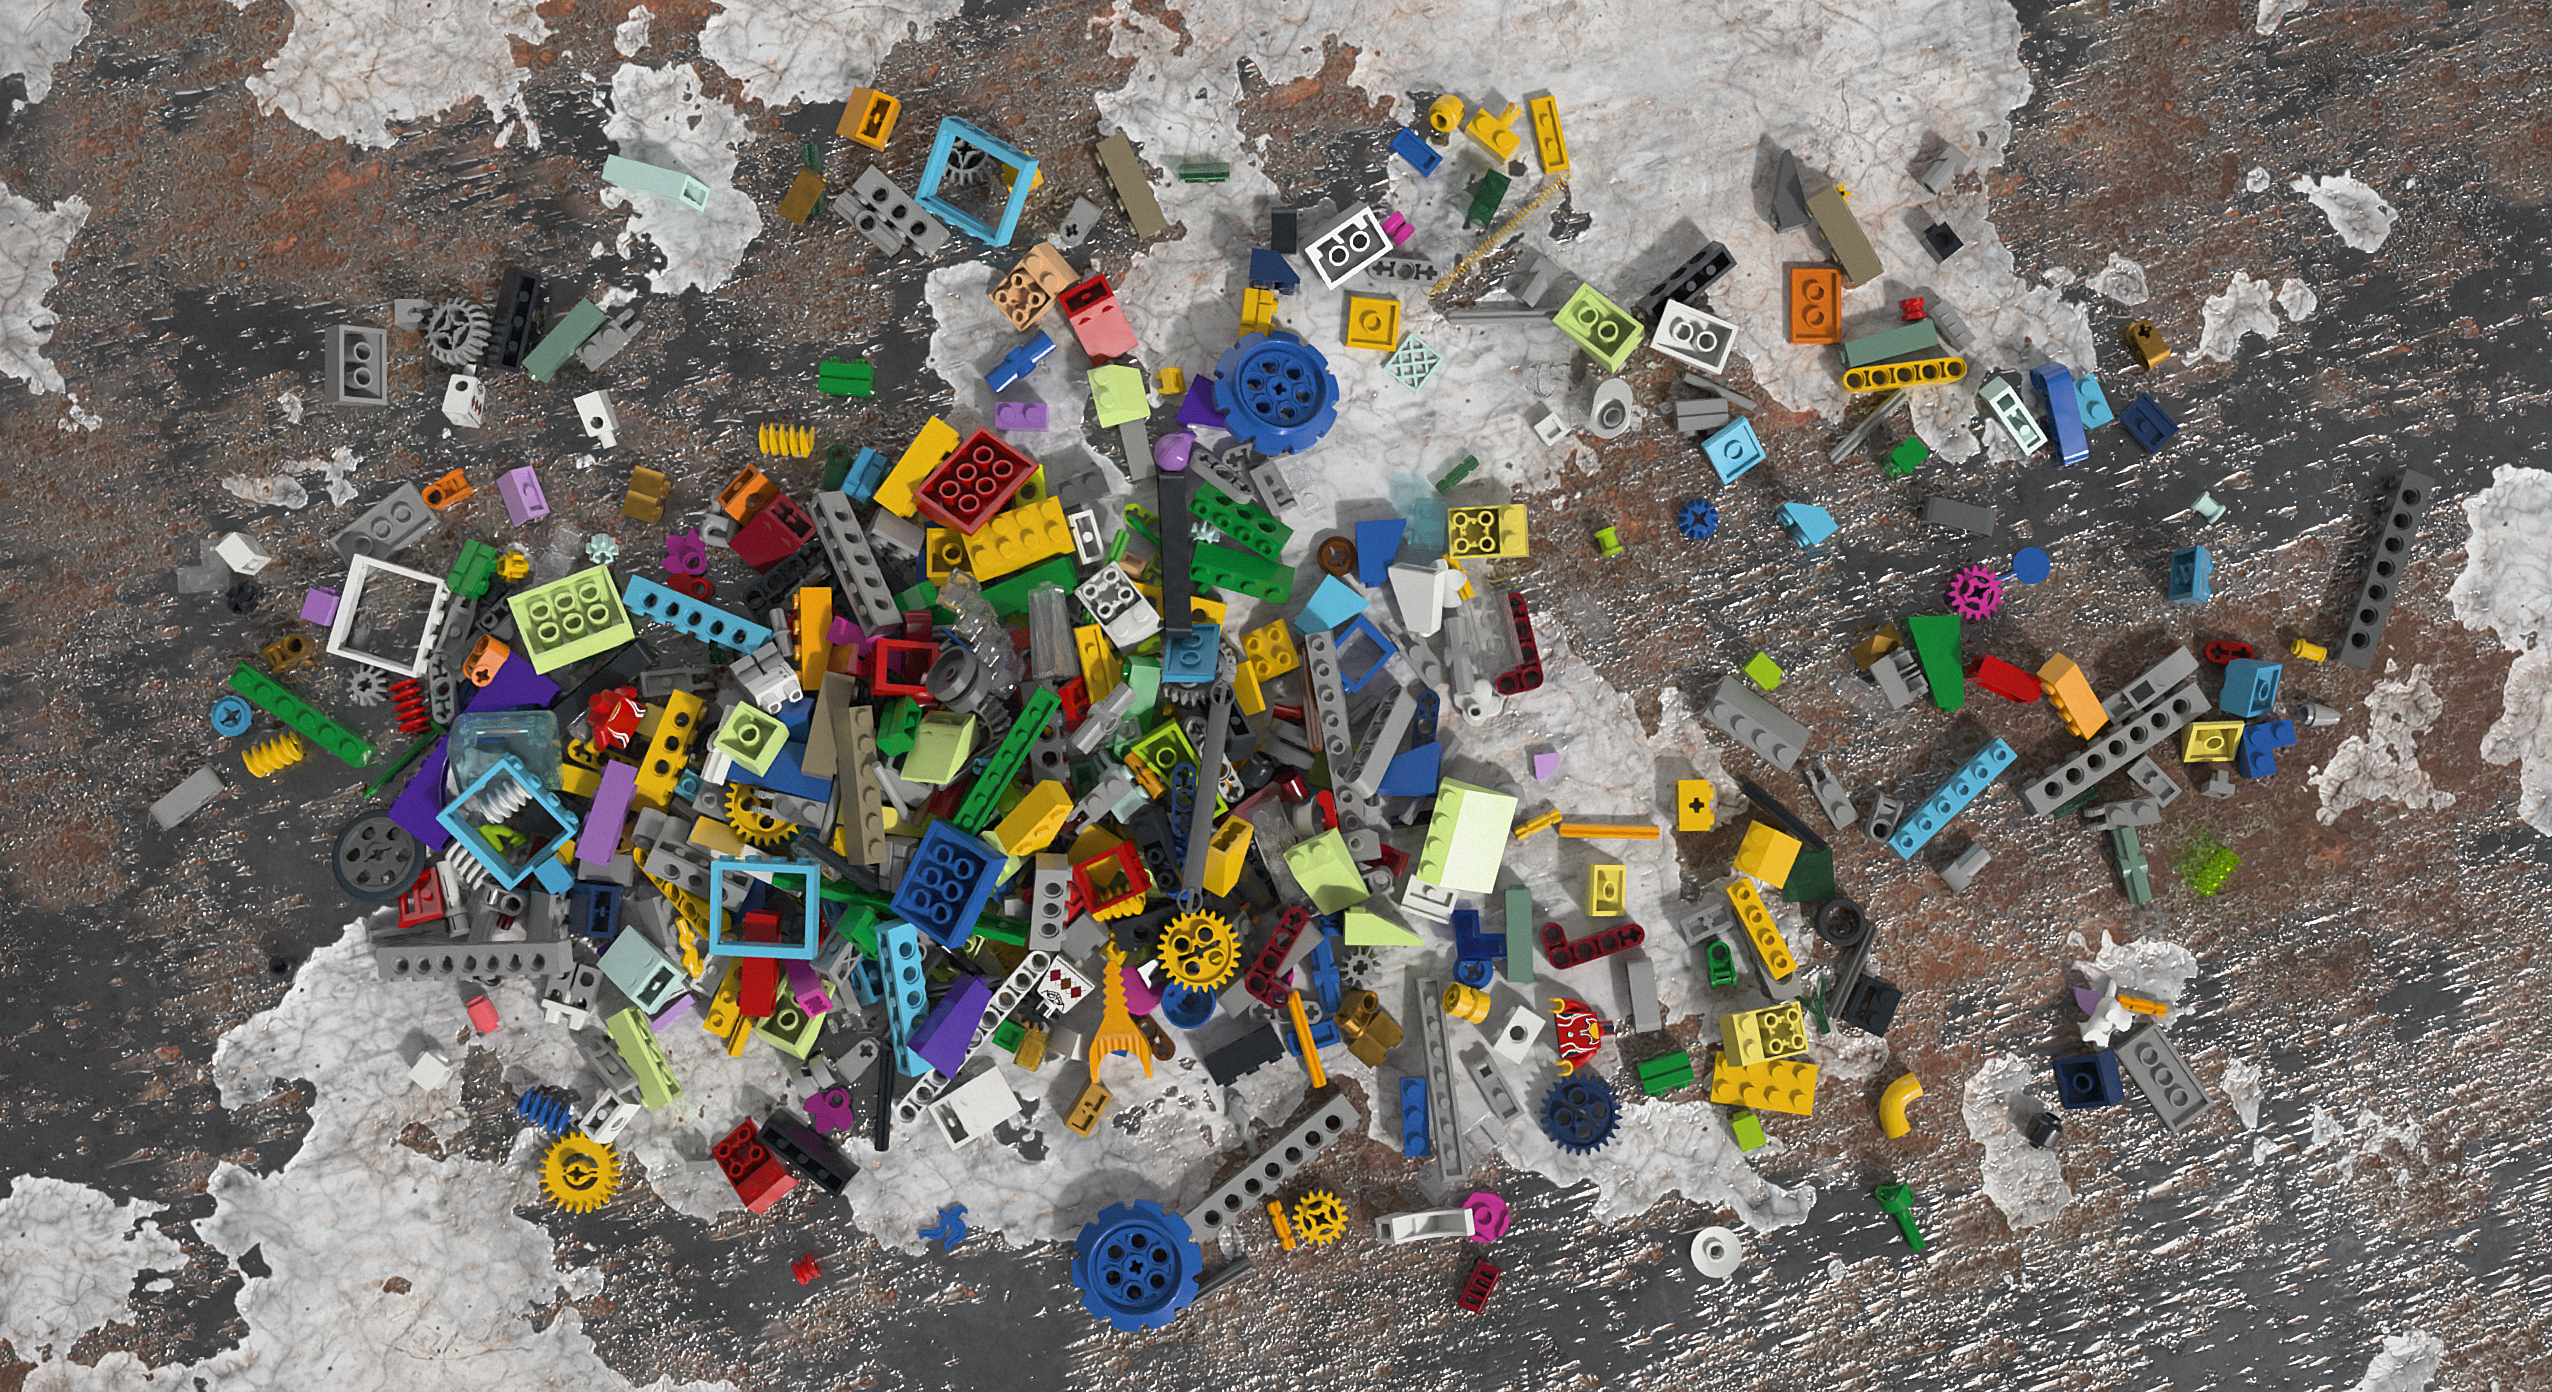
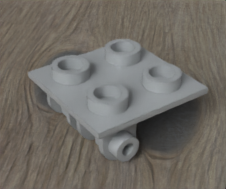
M1904 647L1894 650L1869 666L1875 680L1894 711L1917 696L1929 691L1926 687L1928 683H1926L1922 674L1915 677V675L1921 672L1920 669L1915 672L1911 670L1917 664L1908 665L1914 660L1909 650H1905Z
M726 777L723 786L704 780L692 809L720 819L723 824L730 826L731 822L735 819H728L726 817V814L732 811V809L724 806V804L732 802L726 796V793H734L730 783L736 785L739 783L729 781ZM752 788L750 792L754 794L755 789ZM748 799L743 803L744 811L748 810L753 799Z

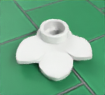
M1444 558L1433 561L1429 565L1430 568L1445 570L1443 607L1453 608L1461 605V599L1457 590L1461 589L1465 584L1466 575L1460 570L1448 569L1447 561Z
M1481 678L1474 682L1475 693L1454 696V703L1462 710L1464 721L1471 726L1482 725L1487 717L1497 715L1503 706V698L1492 696V687L1486 678ZM1471 710H1478L1480 715L1473 716Z

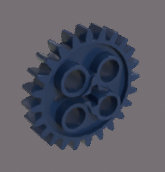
M1585 1072L1581 1073L1580 1079H1577L1575 1073H1571V1080L1569 1081L1564 1076H1561L1563 1084L1559 1085L1555 1081L1552 1082L1555 1090L1546 1089L1550 1097L1549 1099H1541L1547 1105L1546 1108L1539 1109L1540 1113L1546 1114V1117L1540 1119V1123L1548 1124L1543 1129V1132H1552L1548 1140L1553 1142L1558 1139L1556 1147L1560 1149L1566 1145L1567 1154L1573 1148H1575L1577 1156H1580L1582 1149L1585 1150L1587 1155H1590L1592 1147L1600 1152L1599 1144L1603 1143L1608 1147L1609 1143L1606 1138L1611 1137L1615 1139L1616 1136L1611 1131L1621 1128L1615 1123V1120L1623 1119L1620 1114L1616 1113L1622 1106L1614 1104L1619 1096L1617 1094L1609 1095L1613 1087L1610 1085L1603 1088L1605 1085L1604 1079L1596 1083L1595 1074H1592L1589 1080H1587ZM1575 1090H1582L1584 1093V1097L1580 1102H1573L1571 1100V1094ZM1566 1100L1580 1111L1584 1109L1585 1114L1598 1122L1600 1126L1597 1128L1582 1117H1579L1577 1120L1578 1116L1575 1112L1564 1106L1562 1101ZM1597 1104H1602L1605 1107L1604 1114L1600 1117H1595L1592 1114V1109ZM1559 1112H1569L1570 1117L1566 1123L1557 1122ZM1583 1125L1590 1127V1134L1585 1138L1578 1136V1129Z

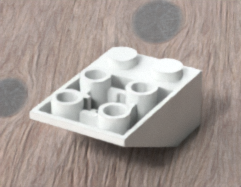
M1115 560L1074 590V593L1096 622L1100 624L1102 630L1123 657L1164 627L1159 615Z
M996 1065L932 1102L928 1109L952 1151L1017 1113L1022 1107Z

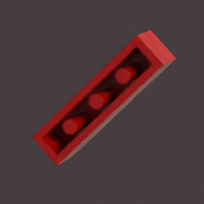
M751 909L742 918L741 927L742 931H745L743 942L781 943L783 912ZM743 956V966H740L738 971L741 991H738L736 997V1006L740 1007L739 1015L770 1018L776 1012L780 958Z

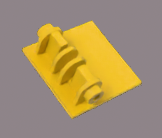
M1283 618L1240 637L1249 661L1251 660L1258 684L1287 671L1298 669L1301 666Z

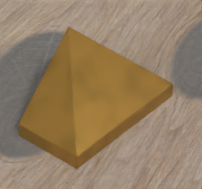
M1889 622L1849 652L1861 669L1866 671L1870 665L1906 642L1892 622Z

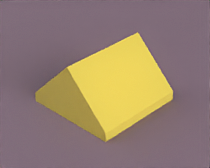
M2244 721L2187 723L2181 727L2183 762L2234 761L2245 725Z
M1587 864L1585 915L1625 916L1626 865Z

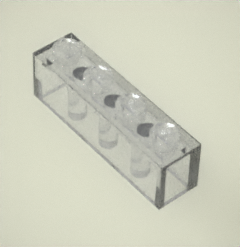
M1278 795L1254 802L1246 809V813L1250 823L1254 825L1253 831L1282 905L1306 898L1308 894L1294 878L1283 855L1297 843Z

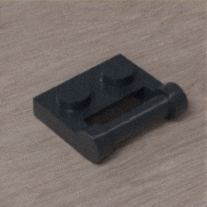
M1861 973L1858 979L1860 983L1846 1013L1843 1012L1840 1019L1882 1038L1903 992ZM1870 985L1875 989L1859 1020L1855 1016Z

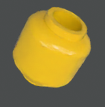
M1451 94L1442 95L1430 107L1428 112L1429 121L1437 130L1450 132L1464 119L1465 107L1456 96Z

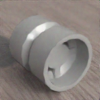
M823 1053L810 1059L809 1065L803 1063L790 1070L792 1081L804 1099L818 1093L819 1087L825 1089L838 1082L831 1063Z

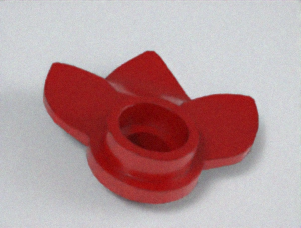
M678 573L666 579L667 584L673 590L704 603L712 596L713 586L704 577L693 578L687 573ZM699 585H703L705 591L699 595L696 589ZM675 605L672 611L678 612L679 607ZM700 613L695 616L694 620L701 617Z

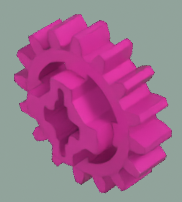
M1977 565L1971 566L1970 571L1967 568L1961 569L1962 575L1958 573L1953 575L1956 582L1948 583V586L1953 588V591L1947 593V596L1953 597V601L1949 603V606L1956 605L1958 607L1955 611L1956 615L1964 612L1965 620L1973 615V620L1978 621L1980 620V615L1986 619L1990 617L1989 611L1992 613L1998 611L1995 604L2003 603V600L1998 598V595L2003 594L2004 590L1998 589V585L2002 581H1995L1993 579L1996 575L1995 572L1986 574L1987 567H1982L1978 571ZM1974 576L1984 579L1987 583L1978 582ZM1963 584L1964 588L1960 595V587ZM1985 588L1976 595L1977 597L1967 598L1975 589ZM1989 592H1991V598H1990V601H1989V603H1988L1987 598H1988ZM1964 603L1972 604L1974 609L1976 608L1977 610L1968 608Z

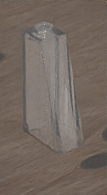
M1052 581L1038 583L1037 588L1028 590L1033 680L1052 679L1053 682H1059L1078 677L1080 672L1063 586L1053 585Z

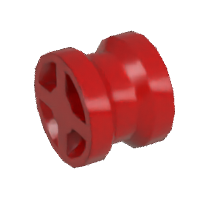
M1924 297L1899 301V307L1903 312L1901 322H1914L1927 318L1926 312L1923 311Z
M810 1253L805 1255L802 1261H795L791 1264L796 1279L803 1286L809 1283V1279L813 1277L818 1278L822 1275L818 1262Z

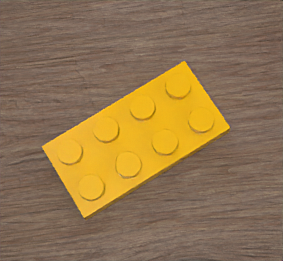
M1716 1050L1709 1101L1811 1116L1818 1065L1774 1059L1747 1066L1728 1067L1725 1051Z

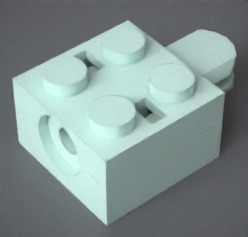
M1101 749L1098 752L1100 758L1094 755L1090 759L1100 773L1091 782L1094 788L1115 769H1118L1134 786L1125 797L1110 809L1120 823L1129 824L1140 813L1160 807L1144 785L1137 782L1136 775L1131 768L1126 765L1117 764L1105 749Z

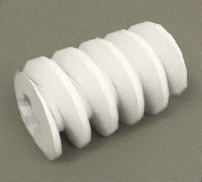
M513 776L511 777L513 785L506 781L503 782L504 791L498 787L494 788L497 796L494 797L490 793L486 794L488 802L480 798L478 799V804L483 814L493 824L495 822L502 823L504 816L511 817L512 810L518 812L521 809L520 804L527 806L529 799H534Z
M457 839L445 849L444 853L447 852L445 859L447 861L454 860L452 867H461L459 870L461 876L468 874L466 878L467 883L475 882L473 885L474 891L485 887L483 884L485 879L495 878Z

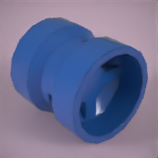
M1343 909L1326 916L1324 914L1318 915L1320 918L1318 930L1322 935H1343V927L1340 925Z

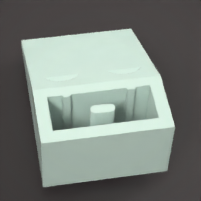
M630 924L596 964L634 1003L649 1015L656 1013L688 974L684 968Z

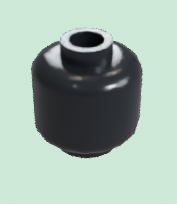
M1256 750L1252 758L1241 761L1237 768V775L1244 787L1253 790L1254 787L1263 788L1267 784L1275 770L1272 763L1273 760L1268 754Z
M2048 1111L2033 1114L2025 1129V1135L2030 1140L2029 1145L2041 1151L2043 1148H2054L2063 1133L2061 1119Z

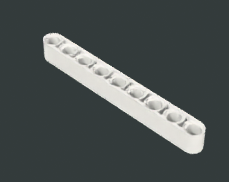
M1033 950L989 1000L976 1029L980 1035V1040H971L957 1072L1051 966L1054 959L1052 951ZM1035 955H1043L1046 958V965H1038L1034 959ZM1025 973L1030 979L1029 984L1020 983L1018 974ZM1002 993H1010L1013 997V1003L1004 1002ZM992 1011L996 1015V1022L988 1021L985 1017V1012ZM936 1069L927 1071L895 1110L896 1119L902 1124H912L951 1080L949 1078H940L936 1073ZM920 1087H927L930 1090L931 1096L924 1097L920 1093ZM905 1105L911 1106L914 1109L913 1116H909L904 1112Z

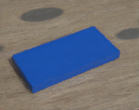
M786 740L763 777L747 770L732 760L726 779L828 804L836 775L834 774L833 781L802 775L801 768L807 745Z

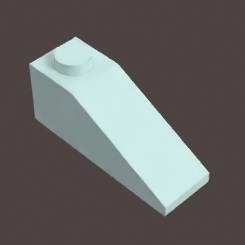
M2000 376L1978 391L1994 415L2027 456L2047 441V438L2012 387Z

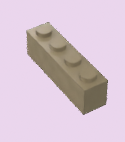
M1122 131L1097 143L1096 148L1098 152L1094 153L1099 166H1105L1108 175L1105 178L1110 189L1116 188L1119 197L1116 198L1121 212L1127 211L1130 220L1126 222L1132 235L1138 234L1141 240L1167 228V222L1124 132Z
M1834 181L1806 197L1807 205L1804 208L1811 219L1816 218L1820 226L1817 227V230L1824 241L1828 239L1831 243L1832 248H1830V252L1835 261L1841 260L1845 269L1842 271L1849 283L1854 282L1856 287H1859L1884 273L1883 264Z
M824 670L801 768L802 775L833 781L834 774L839 775L833 709L850 708L851 700H857L859 685H855V677Z

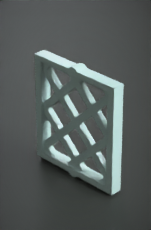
M1411 333L1383 369L1397 379L1399 383H1402L1413 393L1417 394L1444 358L1434 351L1429 344H1425ZM1413 340L1419 342L1423 348L1414 349ZM1409 342L1410 350L1402 351L1406 344ZM1426 351L1432 352L1437 359L1427 360ZM1423 352L1424 361L1415 362L1414 353ZM1411 353L1412 362L1403 363L1402 354ZM1399 356V364H1392L1396 357ZM1436 363L1429 372L1428 364ZM1425 364L1426 373L1417 374L1416 365ZM1412 366L1413 375H1404L1403 367ZM1400 367L1401 376L1394 374L1391 368ZM1417 377H1425L1418 386ZM1414 378L1415 387L1408 385L1405 379Z

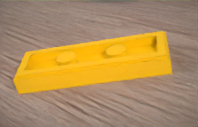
M1554 95L1529 100L1544 174L1548 175L1570 170Z
M1095 623L1074 628L1073 633L1089 704H1094L1098 701H1103L1114 689L1100 624Z

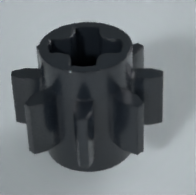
M238 583L225 593L229 597L226 601L227 607L235 614L247 615L249 612L253 613L259 606V603L255 601L259 597L258 593L251 585H241Z

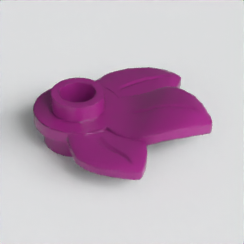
M692 528L686 538L677 535H668L666 537V546L670 556L666 557L661 564L667 571L673 574L686 572L690 575H699L704 572L707 567V559L704 555L706 543L699 539V530ZM697 558L699 561L697 567L691 566V560Z
M833 1087L826 1093L818 1092L810 1096L803 1106L804 1111L816 1113L815 1126L817 1133L827 1132L834 1128L835 1125L841 1130L847 1131L853 1120V1114L848 1106L850 1096L847 1090L842 1087ZM834 1095L841 1096L842 1101L840 1104L833 1101Z

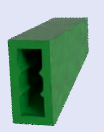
M1959 615L1904 618L1903 625L1921 671L1920 673L1926 683H1928L1926 687L1929 690L1927 693L1932 707L1941 708V713L1957 712L1956 707L1964 706Z

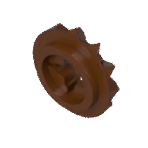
M1333 536L1323 541L1319 546L1317 561L1319 567L1327 575L1340 577L1348 574L1355 567L1357 551L1353 543L1347 538ZM1331 547L1336 552L1347 551L1341 557L1343 566L1337 561L1328 563L1333 556Z

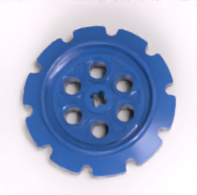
M1273 330L1269 337H1266L1261 331H1257L1239 338L1234 344L1235 350L1227 348L1213 372L1219 380H1216L1211 386L1212 401L1215 411L1225 414L1226 418L1222 422L1223 426L1237 441L1242 443L1244 440H1249L1252 443V450L1265 455L1279 456L1283 449L1287 450L1290 455H1296L1309 450L1317 443L1316 436L1323 438L1327 434L1337 416V411L1332 406L1339 401V388L1335 375L1328 374L1325 371L1328 361L1311 344H1308L1306 347L1299 344V337L1287 332ZM1262 367L1269 369L1270 373L1265 372ZM1287 373L1291 374L1294 379L1289 378ZM1247 384L1253 385L1255 390L1250 389ZM1296 396L1301 397L1303 402L1298 401ZM1257 407L1262 408L1264 413L1259 412ZM1281 413L1286 414L1289 419L1282 417Z
M1135 1199L1132 1207H1127L1124 1201H1118L1104 1207L1097 1214L1099 1222L1096 1224L1090 1221L1087 1222L1074 1246L1081 1255L1072 1259L1071 1273L1074 1287L1085 1290L1081 1302L1098 1320L1105 1316L1110 1317L1112 1320L1111 1327L1119 1330L1138 1332L1140 1325L1143 1323L1148 1324L1151 1330L1169 1324L1176 1319L1175 1308L1182 1307L1186 1309L1194 1299L1199 1287V1281L1195 1280L1193 1275L1202 1271L1200 1245L1198 1242L1189 1241L1188 1237L1192 1234V1230L1183 1217L1176 1211L1164 1214L1162 1212V1203L1157 1201ZM1138 1233L1144 1235L1146 1238L1145 1244L1136 1245L1132 1241L1133 1235ZM1119 1245L1123 1253L1120 1256H1113L1109 1252V1247ZM1162 1248L1167 1252V1257L1163 1260H1158L1154 1257L1153 1251ZM1133 1260H1136L1137 1263H1143L1141 1270L1131 1267ZM1115 1270L1119 1272L1121 1279L1112 1282L1107 1278V1273ZM1155 1274H1160L1164 1277L1165 1282L1162 1285H1155L1152 1283L1151 1277ZM1131 1285H1137L1141 1288L1142 1293L1139 1296H1131L1128 1288Z

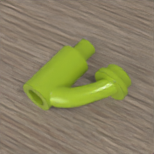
M488 823L476 830L505 861H507V858L503 851L506 849L498 838V834L512 839L509 844L513 845L515 849L528 842V835L526 833L520 834L501 824Z

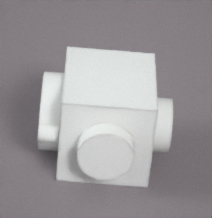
M439 1049L422 1051L413 1061L415 1066L407 1076L426 1091L434 1088L439 1090L452 1076L453 1070L451 1068L453 1064L448 1061L450 1057Z

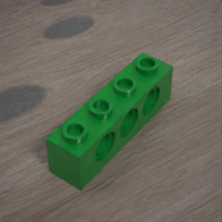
M1207 480L1199 488L1188 507V510L1273 563L1285 548L1294 532L1293 529L1250 502L1248 504L1235 502Z

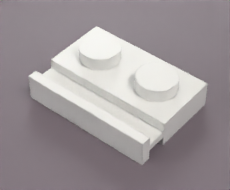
M1411 873L1400 909L1448 925L1460 889L1415 879L1416 874Z

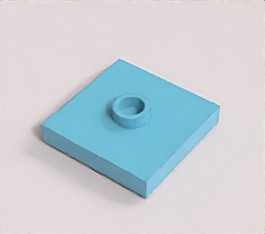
M1743 415L1701 443L1720 481L1724 485L1767 457L1747 418Z

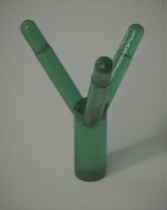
M1825 974L1822 975L1820 997L1818 998L1816 991L1812 992L1815 1008L1799 995L1794 997L1814 1014L1822 1035L1831 1032L1824 1013L1827 975Z

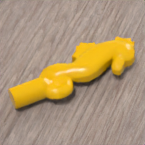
M680 916L675 919L680 933L678 941L685 950L680 959V964L687 968L690 973L689 976L697 979L703 972L704 959L698 958L697 948L692 944L695 939L694 931L689 929L685 917Z

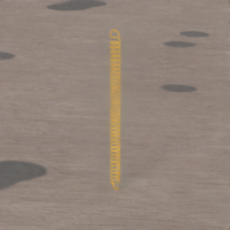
M1560 176L1561 179L1557 178V182L1555 183H1557L1563 189V187L1559 184L1558 179L1562 181L1565 186L1566 184ZM1553 182V185H1550V188H1546V191H1547V189H1549V190H1551V191L1553 192L1554 195H1555V193H1554V191L1552 190L1551 186H1553V187L1559 192V190L1556 188L1554 182ZM1539 194V197H1535V200H1532V204H1531V203H1528V206H1529V204H1530V205H1532L1536 210H1538V209L1535 207V205L1533 204V201L1536 202V203L1541 207V205L1538 203V201H1537L1536 198H1538L1539 200L1542 201V199H1541V197H1540V195H1542V194ZM1525 206V210L1521 209V213H1519V212L1517 213L1518 216H1514V219H1510V222H1507V226H1506V227H1507L1511 232H1512V230L1510 229L1508 223H1510V224L1516 229V227L1513 225V223H1512L1511 220L1515 221V222L1518 224V226H1520V225H1519V223L1516 221L1515 217H1517L1518 219H1520V221L1523 223V221H1522L1521 218L1519 217V214H1521V215L1527 220V218L1524 216L1522 210L1525 211V212L1530 216V214H1529V213L1527 212V210H1526V207H1527V206ZM1500 230V232H1499V231H1496V235H1495V234H1492V237H1493V238H1491V239L1494 240L1495 242H1496V240H1495L1494 236H1496L1500 241H1502V240L1499 238L1497 232L1500 233V234L1505 238V236L1502 234L1501 230ZM1485 240V244L1482 243V247H1478V250H1474V252L1477 251L1483 256V254L1479 250V248H1481L1485 251L1483 245H1485L1491 251V249L1488 247L1486 243L1487 240ZM1471 253V257L1467 256V259H1464V263L1466 260L1472 265L1468 257H1470L1475 263H1477L1472 256V254L1474 253ZM1457 265V266L1460 267L1464 272H1466V271L1464 270V268L1462 267V265H1461V266ZM1453 268V272L1451 273L1459 279V277L1456 275L1454 271L1455 268ZM1449 272L1450 276L1446 274V278H1442V281H1439V285L1435 284V287L1437 285L1444 291L1440 284L1441 282L1448 288V286L1445 284L1443 280L1445 279L1447 282L1450 283L1447 276H1449L1455 282V280L1451 276V273Z

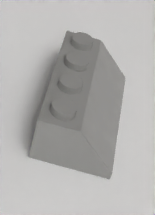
M1728 674L1699 714L1700 718L1781 773L1789 772L1801 754L1811 733L1810 730Z

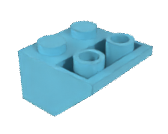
M1787 502L1775 509L1778 514L1776 515L1778 522L1784 528H1789L1793 534L1791 536L1793 542L1799 548L1803 547L1805 550L1816 546L1839 528L1824 507Z

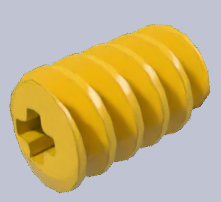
M762 422L759 431L761 452L767 455L771 450L772 455H778L781 450L783 456H788L791 451L793 457H798L801 451L802 457L807 458L813 450L814 427L811 426L809 433H806L802 425L799 432H796L794 425H791L789 430L785 431L784 424H781L777 431L775 430L774 423H770L768 430H766L764 422Z
M289 731V738L284 733H280V742L271 737V746H268L265 741L261 742L262 750L252 746L251 755L247 750H243L242 757L248 770L261 778L266 775V772L273 773L275 768L282 769L285 764L291 765L294 760H302L303 748L294 732Z
M1128 883L1124 890L1123 886L1118 885L1116 893L1112 887H1108L1106 893L1103 889H1099L1098 893L1101 900L1105 901L1132 889V886ZM1145 892L1097 912L1092 916L1096 921L1102 922L1105 919L1122 918L1124 915L1142 914L1146 905Z

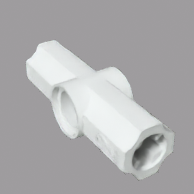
M726 705L718 729L708 739L707 749L709 754L700 778L721 786H723L732 759L716 748L713 742L736 707L732 705Z

